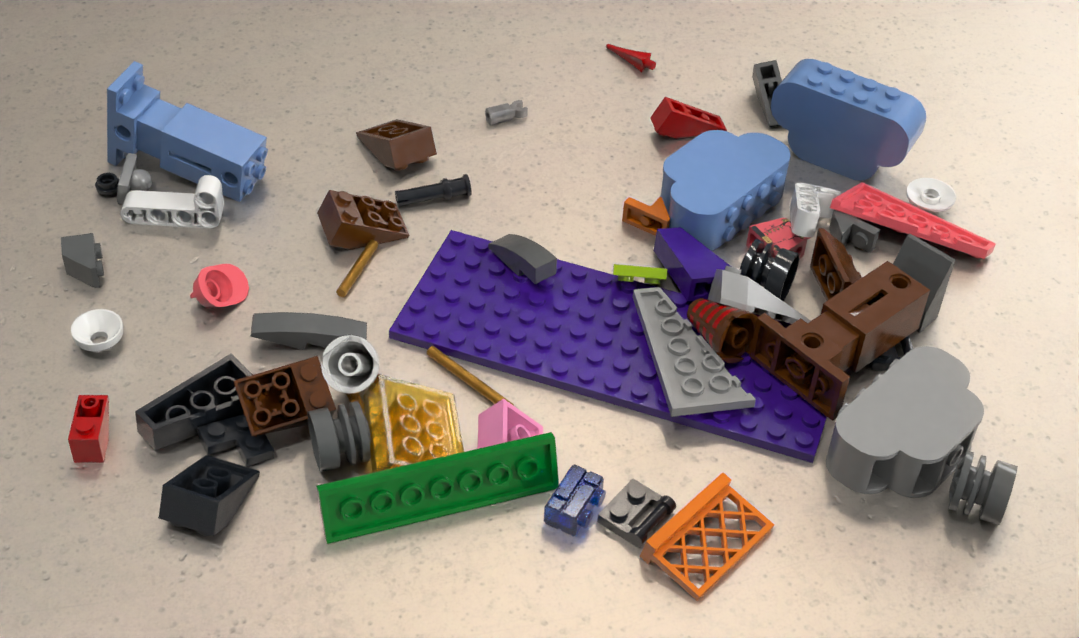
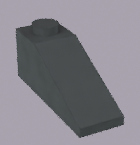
M777 60L754 64L752 78L769 128L780 126L771 112L773 93L782 82Z

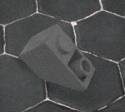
M93 233L61 237V252L66 274L94 288H99V276H104L102 260L98 261V259L103 258L101 244L95 243Z

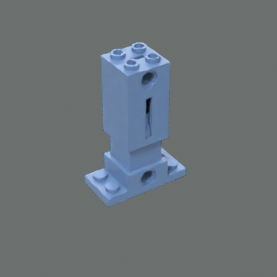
M134 61L107 88L108 163L117 166L123 158L126 159L128 153L136 154L138 151H142L160 159V168L198 184L199 179L204 175L218 178L222 184L223 195L238 202L246 194L249 195L257 180H261L266 172L264 160L268 153L266 148L267 137L189 103L179 108L161 100L160 91L144 84L145 77L143 76L142 64Z

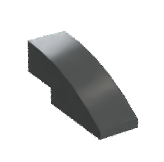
M508 234L488 244V248L517 276L520 277L525 274L534 284L556 274L557 258L547 249L526 237Z

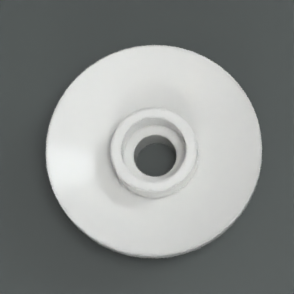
M934 178L913 180L906 190L910 202L927 211L941 212L948 210L956 201V193L953 188L947 183Z

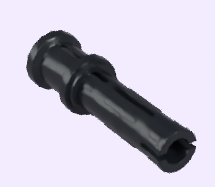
M464 174L461 178L451 180L443 178L440 180V183L395 191L397 206L400 207L437 198L451 200V197L464 194L471 196L472 190L467 174Z

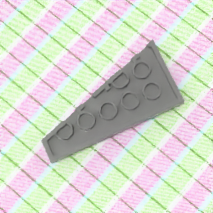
M660 287L633 290V300L671 417L755 406L756 399L751 393L747 394L742 389L740 380L736 376H731L725 369L723 360L701 335H696L692 330V324L678 314L677 307Z

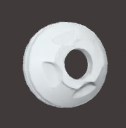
M95 309L81 314L74 320L71 326V334L74 342L80 348L87 351L101 352L110 349L119 342L123 335V322L120 316L113 311ZM103 336L108 338L105 342H92L97 337Z

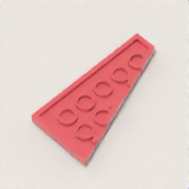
M863 182L835 197L830 205L831 209L889 227L899 233L912 234L916 237L967 253L974 258L985 259L993 252L996 245L994 242Z

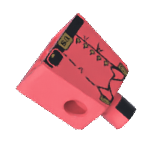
M779 218L749 226L746 246L750 248L753 241L759 239L764 242V248L768 243L774 245V258L781 248L799 253L800 258H802L807 239L809 238L792 233L791 222L787 218Z

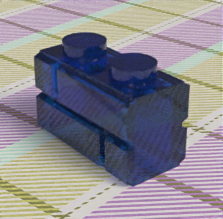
M572 465L545 505V524L555 529L560 528L562 532L571 536L577 535L581 527L587 528L593 516L592 510L594 506L600 507L606 496V491L603 490V477L592 471L587 472L585 468L578 465Z

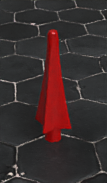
M611 44L606 45L608 50L625 59L641 73L646 68L654 70L656 67V62L650 60L652 53L625 49Z

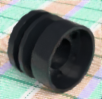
M755 239L741 263V275L749 277L784 302L794 281L800 254L781 248L774 258V245L768 243L764 248V242Z

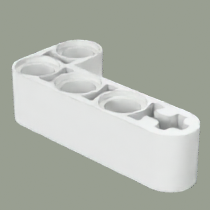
M204 175L199 179L195 194L130 191L125 197L120 215L125 222L130 224L215 228L220 223L224 208L222 184L218 178Z
M796 183L789 207L792 233L807 238L814 237L819 217L832 218L834 209H831L830 205L832 200L842 193L827 187Z

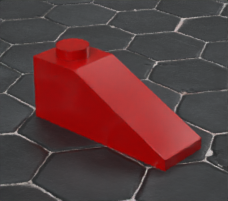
M664 97L650 117L654 130L659 135H667L675 139L696 137L711 130L727 131L720 116L668 97Z

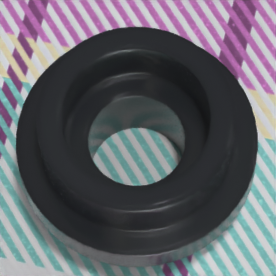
M113 173L99 175L95 183L96 191L104 195L116 193L119 178Z

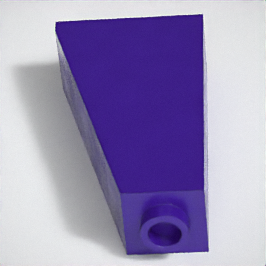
M681 227L657 229L653 251L667 269V272L686 300L695 301L699 298L708 300L716 269L725 270V267L730 265Z

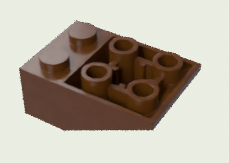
M329 190L317 212L330 246L353 250L366 247L370 240H375L378 244L409 237L408 230L396 203L388 200L382 201L368 196L349 194L345 191Z
M318 356L233 381L252 437L307 425V411L327 407L332 416L336 411Z

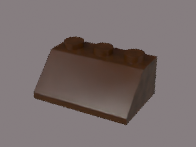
M819 228L810 268L827 301L861 279L862 276L854 267L852 256L847 253L844 245L824 228Z

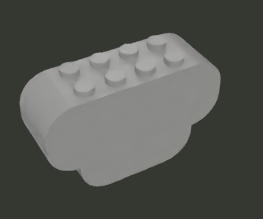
M929 346L914 348L900 360L895 359L884 374L879 373L867 389L862 388L856 395L855 400L850 404L845 403L839 410L826 457V466L829 473L849 489L862 494H876L889 488L905 497L920 498L934 492L955 471L957 464L963 459L966 450L971 451L972 441L984 416V407L981 400L967 389L970 382V373L967 367L959 359L946 351Z

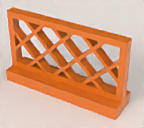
M723 472L646 541L639 556L648 565L653 561L696 601L762 540L775 525L729 486L732 480ZM728 497L737 505L738 512L723 511L722 502ZM706 517L718 518L719 529L705 528L704 519ZM724 518L739 519L740 530L725 529ZM745 520H754L763 528L759 532L746 531ZM700 535L701 547L685 546V536ZM706 536L720 537L722 548L707 547ZM726 537L741 538L742 548H728ZM667 552L680 553L681 565L671 564L663 556ZM686 553L702 554L703 566L687 565ZM708 555L723 556V566L710 567L708 565ZM688 573L704 574V584L698 589L689 581Z

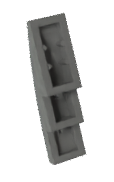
M254 313L250 337L304 350L307 343L326 348L335 339L347 335L359 336L367 340V322L315 313Z

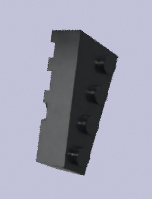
M231 353L136 410L137 432L154 450H158L196 436L197 427L244 414L233 381L253 374Z

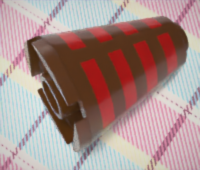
M704 298L696 299L689 305L687 319L726 363H737L744 359L741 356L745 352L750 354L757 321L755 314Z

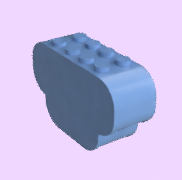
M816 59L799 61L775 89L771 101L772 115L780 126L789 130L788 143L796 156L806 162L856 181L871 178L880 166L894 167L899 165L922 134L926 123L925 108L914 96Z
M711 130L700 134L667 157L663 164V181L660 197H662L670 217L669 228L681 227L711 251L716 250L725 242L731 241L739 231L745 230L752 221L762 217L765 211L779 203L784 192L791 155L790 150L781 141L763 133H746L738 137L727 131Z

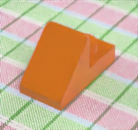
M628 197L624 202L623 222L656 236L657 229L669 228L670 217L662 197H659L652 206Z

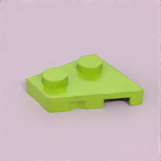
M614 264L613 275H618V281L634 282V277L644 278V283L660 284V279L666 280L667 269Z

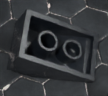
M205 455L163 484L158 518L168 521L176 527H187L197 530L201 535L215 536L230 523L257 481L260 471Z

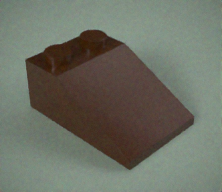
M396 119L356 132L357 138L384 166L394 168L395 171L406 169L408 164L414 162H427L429 160L428 157L437 155L431 126Z

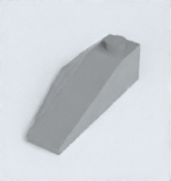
M726 266L725 270L716 269L708 300L760 315L766 313L771 318L792 324L800 318L807 323L811 321L749 277L740 275L741 269Z

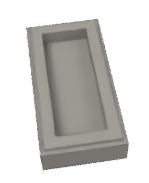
M128 153L118 182V204L123 205L127 193L131 190L148 191L152 185L151 175L143 169H136L137 154Z

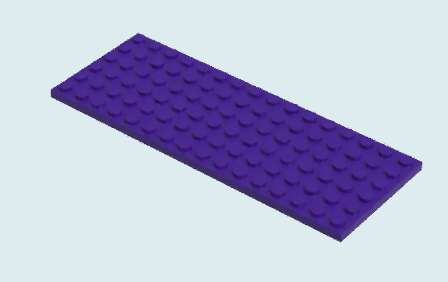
M454 230L449 232L389 329V338L427 350L434 346L445 355L810 463L814 461L827 416L749 357L750 354L747 352L741 356L744 359L740 362H723L725 363V369L731 376H736L740 380L742 389L747 394L751 393L756 399L754 407L671 417L633 300V290L655 288L657 286L635 280L634 282L618 281L617 275L557 259L556 274L534 284L525 274L520 277L517 276L488 248V244L493 241ZM661 288L677 307L678 314L684 320L687 319L688 307L694 301H687L682 293ZM776 320L785 328L791 325L790 323ZM692 325V330L699 336L700 334Z

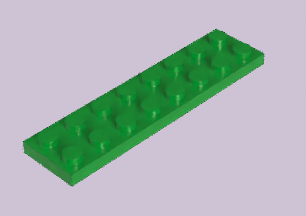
M549 432L317 485L327 544L559 489L556 441L553 433Z

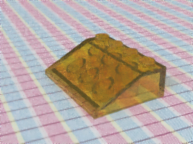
M381 374L377 375L374 382L363 395L365 415L371 434L372 473L464 452L453 393Z

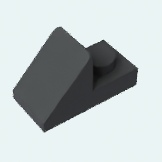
M833 210L829 227L831 235L844 246L850 243L868 253L875 249L880 229L860 219L837 210Z

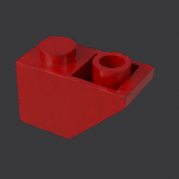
M78 395L68 436L74 463H104L109 442L108 395Z

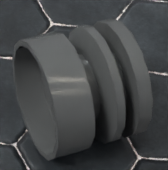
M358 401L349 402L350 416H348L344 404L338 405L337 419L332 418L327 407L307 411L311 443L320 472L340 468V454L345 453L350 465L356 464V450L361 462L371 460L370 429L367 418L364 416Z
M966 450L963 459L957 464L949 489L950 503L948 509L956 511L962 499L966 501L963 514L968 515L974 504L980 505L979 519L1000 525L1010 499L1018 466L997 460L992 470L987 471L985 470L986 456L981 455L977 467L971 466L974 452Z

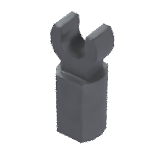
M522 100L514 101L510 105L506 103L485 109V117L489 125L510 121L514 117L525 118L528 113V108H523Z

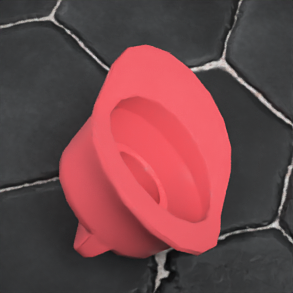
M232 264L205 267L201 269L193 283V292L190 294V298H196L206 308L238 304L244 301L248 295V280L244 273Z

